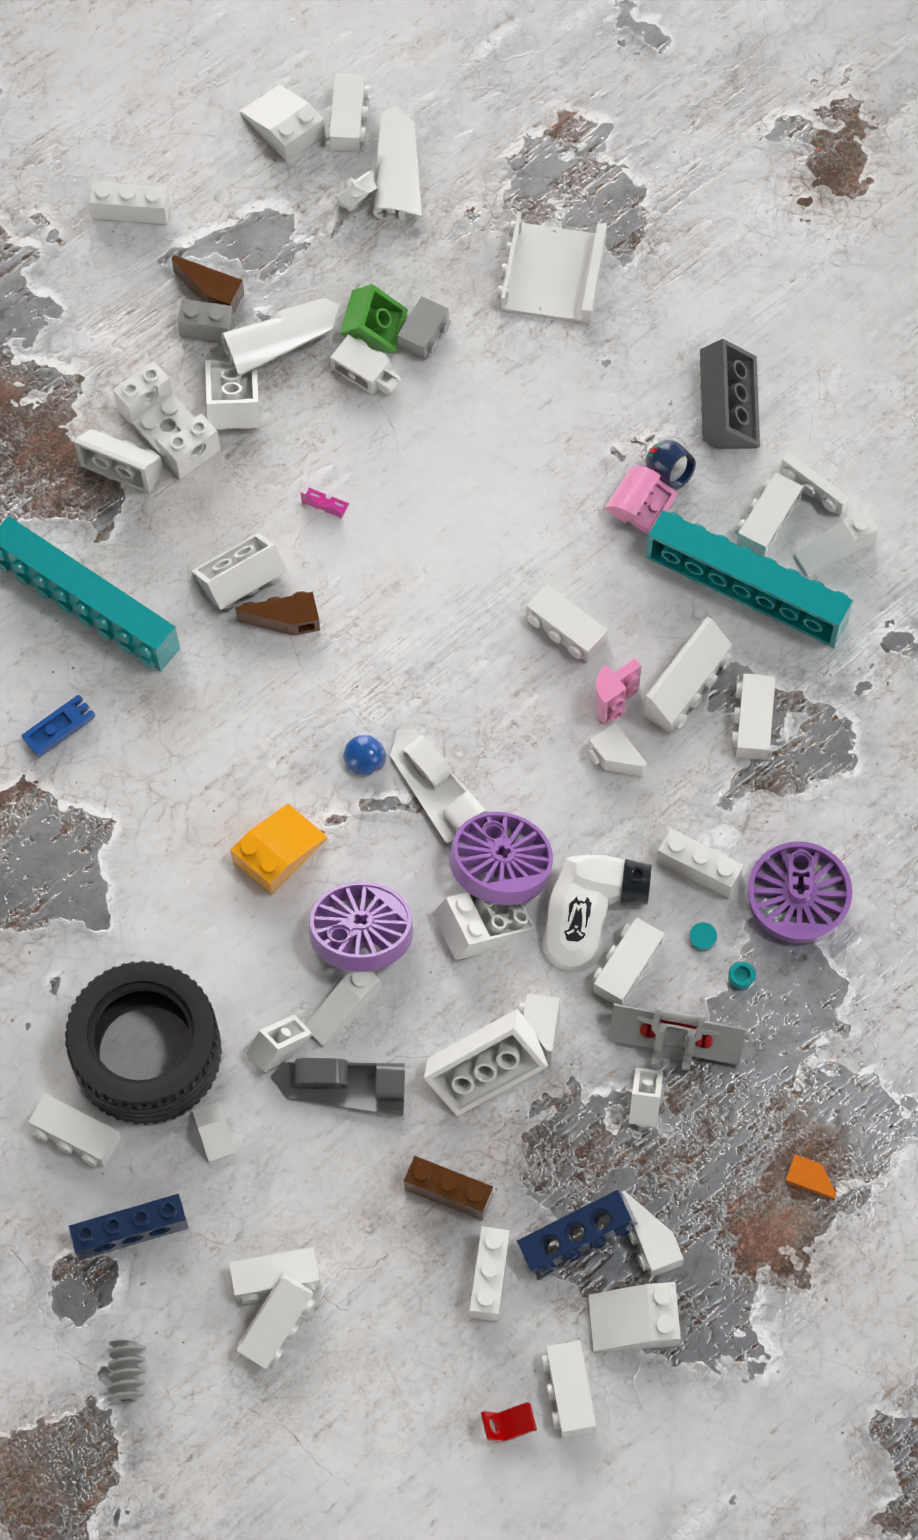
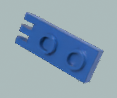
M80 695L72 698L21 735L23 741L37 758L44 755L95 718L96 714L92 710L88 711L90 707L87 703H82L83 698Z

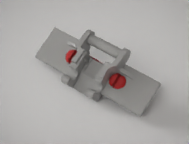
M616 1003L613 1005L608 1040L654 1049L651 1064L660 1065L661 1057L683 1061L681 1070L690 1071L692 1056L735 1065L740 1063L746 1028L705 1021V1013L696 1015L661 1008L662 1005L656 1004L655 1011Z

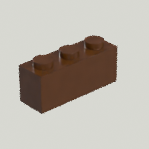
M415 1155L404 1179V1190L482 1221L493 1198V1186Z

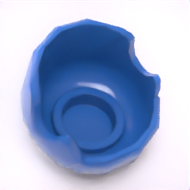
M358 735L346 744L343 759L346 767L353 773L371 775L375 770L383 768L387 754L382 743L374 737Z

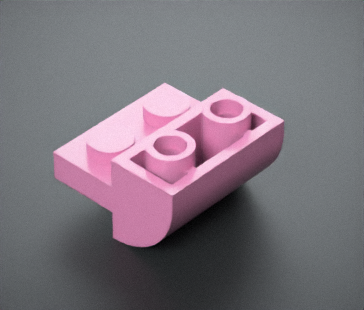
M632 466L604 509L624 524L629 521L648 535L662 510L668 511L678 492L659 479L661 477L659 473L647 467Z
M635 658L614 673L606 665L597 677L595 711L603 725L609 720L615 721L620 718L625 710L626 699L634 696L639 690L641 665Z

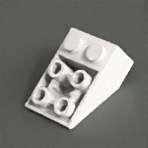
M469 892L446 897L433 912L455 960L479 955L535 929L523 903L515 905L493 904L483 901Z

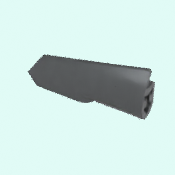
M339 1058L295 1059V1062H283L271 1075L286 1097L291 1100L400 1117L404 1115L405 1063H348L347 1060Z

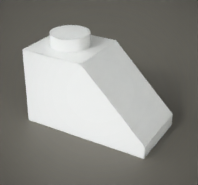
M616 723L589 740V757L596 765L600 764L605 771L641 777L646 774V761Z
M292 1015L259 1030L246 1054L257 1066L266 1072L285 1062L313 1033L295 1015Z
M635 1068L629 1124H635L643 1128L657 1127L663 1071Z

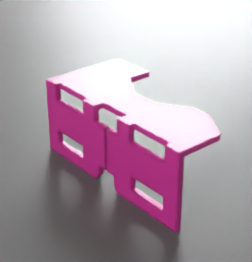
M309 488L306 494L300 493L303 504L324 510L326 513L333 514L341 519L349 505L348 502L335 497L327 499L326 494ZM311 492L320 495L319 498L311 495ZM335 502L341 503L344 506L336 505Z

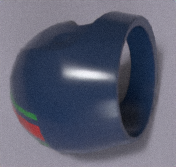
M662 440L649 449L646 456V467L661 475L659 479L668 486L681 488L693 476L696 461L678 442ZM686 456L687 465L684 473L677 480L670 481L673 467L678 460Z

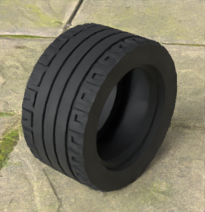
M154 961L123 963L121 966H114L108 971L105 970L100 976L97 975L93 981L87 984L86 988L81 990L80 995L76 997V1002L71 1006V1012L68 1014V1022H66L65 1026L67 1029L65 1031V1046L69 1062L86 1097L100 1111H105L106 1115L114 1116L115 1119L124 1120L126 1123L133 1122L137 1125L139 1123L143 1125H148V1123L158 1124V1122L162 1121L164 1123L168 1119H176L177 1116H182L188 1109H193V1106L198 1104L200 1099L207 1095V1091L212 1087V1082L216 1080V1073L219 1072V1063H221L220 1055L222 1054L221 1038L216 1016L211 1002H209L208 996L203 992L201 986H198L195 980L190 979L188 974H183L182 970H176L173 966H167L164 963L157 964ZM140 1007H158L172 1012L188 1027L189 1039L183 1056L169 1071L155 1078L133 1080L113 1073L100 1060V1046L103 1036L108 1027L119 1016Z

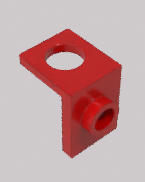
M529 1402L501 1412H481L488 1441L507 1442L537 1431L531 1403ZM490 1420L495 1426V1433L491 1429Z

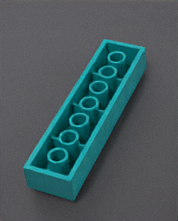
M662 510L648 534L647 559L833 648L848 624L853 600L845 593L835 592L825 587L818 580H810L803 577L795 569L782 567L772 558L761 557L746 546H738L730 542L723 535H715L707 531L700 524H692L684 520L675 512L669 513Z
M7 516L0 524L1 570L5 572L9 570L15 574V577L26 586L30 584L36 588L40 596L45 599L51 598L57 602L56 604L61 610L66 613L72 612L83 625L87 627L93 626L104 639L108 641L114 640L125 653L129 655L135 654L150 669L154 667L162 672L180 650L176 626L10 516Z

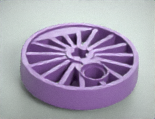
M487 812L470 818L458 829L450 847L449 864L457 882L473 896L493 904L515 905L535 898L544 890L551 875L553 852L547 837L530 821L511 813ZM507 828L514 830L510 839H508L506 834ZM520 834L526 836L523 839L516 842ZM470 867H475V868H473V869L470 870V871H467V869H466V868H470ZM488 871L486 877L482 882L476 879L477 877ZM493 877H497V881H496V882H490V881L492 880Z
M788 842L770 849L756 862L748 882L749 906L757 923L772 937L791 944L814 943L831 935L845 919L852 901V883L844 864L826 848L809 842ZM780 857L788 876L772 860ZM818 859L826 862L827 865L814 875V867ZM803 863L807 868L805 870H798L794 867V864ZM766 866L778 879L760 871ZM832 869L838 874L837 877L817 883ZM758 880L774 888L754 887V882ZM839 884H843L844 891L824 890ZM796 889H801L803 895H799ZM754 896L775 898L756 904ZM824 899L845 900L844 908ZM780 905L767 918H765L760 912L771 907ZM789 908L783 922H773ZM795 908H797L796 923H791L789 921ZM820 908L838 915V918L833 922ZM802 910L808 923H802ZM812 913H813L823 924H816V922H815V920H814V918H813Z
M353 882L337 886L323 894L311 910L309 940L312 948L325 962L343 970L364 972L384 968L400 959L410 947L413 939L412 915L407 902L397 892L380 884ZM354 898H361L360 910H358ZM367 898H370L372 902L366 909ZM346 900L348 906L345 905L342 901ZM373 943L376 944L382 951L376 952ZM366 947L369 954H361V950Z

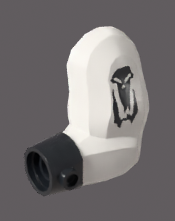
M606 855L568 857L565 860L548 904L546 930L542 946L546 959L557 969L570 973L582 972L597 964L602 955V933L609 905L620 902V905L648 904L652 865Z

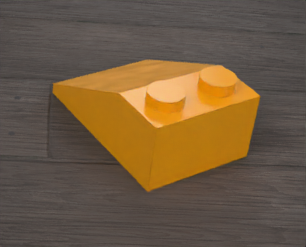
M287 803L249 830L230 851L233 862L273 895L328 837Z

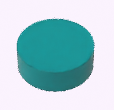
M701 922L692 927L689 941L694 949L708 951L715 946L717 932L711 924Z
M739 961L730 967L728 981L733 988L747 990L755 982L756 971L748 962Z

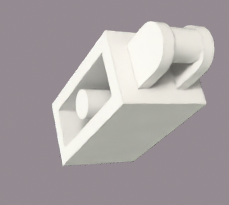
M348 335L330 357L331 369L372 395L377 389L390 395L401 382V378L390 370V360L380 351L372 350L359 338L354 339Z

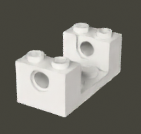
M155 361L113 389L117 410L179 479H182L220 451L217 430L202 413L194 417L172 393L170 378ZM166 423L175 425V428L170 432H165L161 429Z

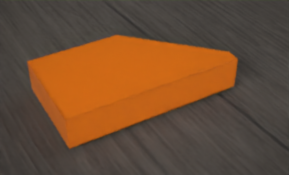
M795 1154L785 1183L835 1201L837 1194L822 1164Z

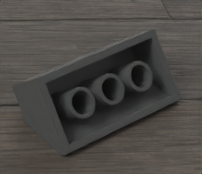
M720 339L700 349L702 439L719 449L759 448L757 356L725 339Z

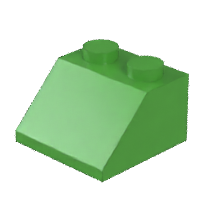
M373 284L352 290L339 334L345 338L348 335L354 339L359 338L373 350L396 353L398 347L397 335L404 325L408 309Z

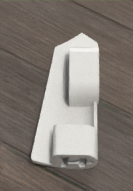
M393 106L381 115L377 152V190L375 192L373 214L375 217L383 220L405 221L406 213L418 217L422 216L415 122L399 108Z
M327 298L278 311L269 320L221 333L222 345L231 366H235L237 375L241 376L332 331L340 305Z
M415 730L396 731L390 757L445 843L449 844L453 842L458 829L467 820L476 815L487 813V811L453 774V770L448 762L423 735L419 736Z

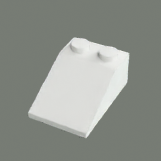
M281 85L276 86L241 111V115L286 162L325 136L324 118L307 101Z
M228 359L205 360L207 420L216 430L259 428L257 368L238 376L235 366H231Z
M675 1282L644 1284L588 1295L593 1352L679 1346L681 1336Z

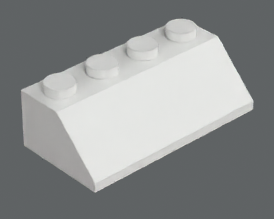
M708 616L646 695L644 718L669 734L675 728L680 729L687 719L686 713L690 708L695 709L703 697L701 695L705 688L710 689L718 678L716 675L721 668L726 669L733 658L731 655V642Z
M516 1009L427 1059L424 1079L458 1117L546 1069L548 1063L534 1028Z

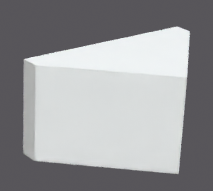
M219 1101L192 1110L209 1163L236 1154Z

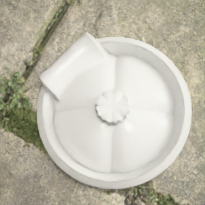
M368 171L356 180L352 177L344 183L346 188L339 194H336L337 199L334 202V206L344 207L352 212L369 199L377 190L374 182V171Z

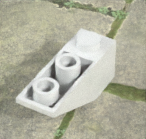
M622 1191L638 1223L632 1227L633 1231L628 1235L633 1245L637 1244L641 1254L637 1256L642 1270H648L651 1278L681 1267L684 1258L674 1233L628 1193Z

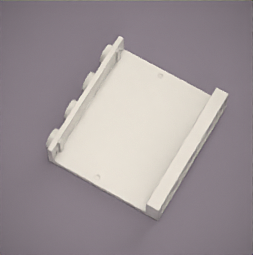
M518 211L516 221H511L509 236H513L512 243L507 242L505 257L509 258L508 264H503L501 279H505L504 285H499L497 300L501 301V311L591 324L607 238V224L597 223L596 233L522 223L521 212Z

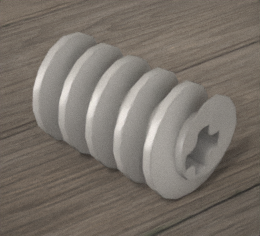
M129 1340L110 1341L109 1345L114 1349L109 1351V1357L114 1360L108 1363L109 1369L113 1370V1372L109 1373L108 1379L114 1383L108 1386V1391L113 1394L108 1397V1402L116 1404L134 1403L136 1398L145 1396L144 1392L136 1390V1387L145 1384L144 1380L137 1379V1375L145 1373V1369L137 1367L138 1363L145 1362L144 1357L137 1355V1352L145 1350V1346Z

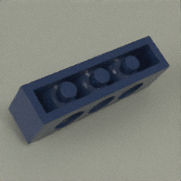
M616 1190L517 1240V1243L530 1271L536 1275L545 1276L554 1272L557 1269L556 1265L564 1261L566 1263L574 1262L582 1257V1252L590 1248L591 1250H597L607 1244L606 1240L614 1236L620 1238L633 1231L632 1227L638 1223L624 1193ZM604 1215H608L610 1218L609 1225L604 1229H599V1219ZM578 1228H583V1239L579 1242H574V1231ZM552 1241H558V1251L555 1254L549 1255L548 1245Z
M179 1193L69 1225L75 1253L79 1261L189 1229Z

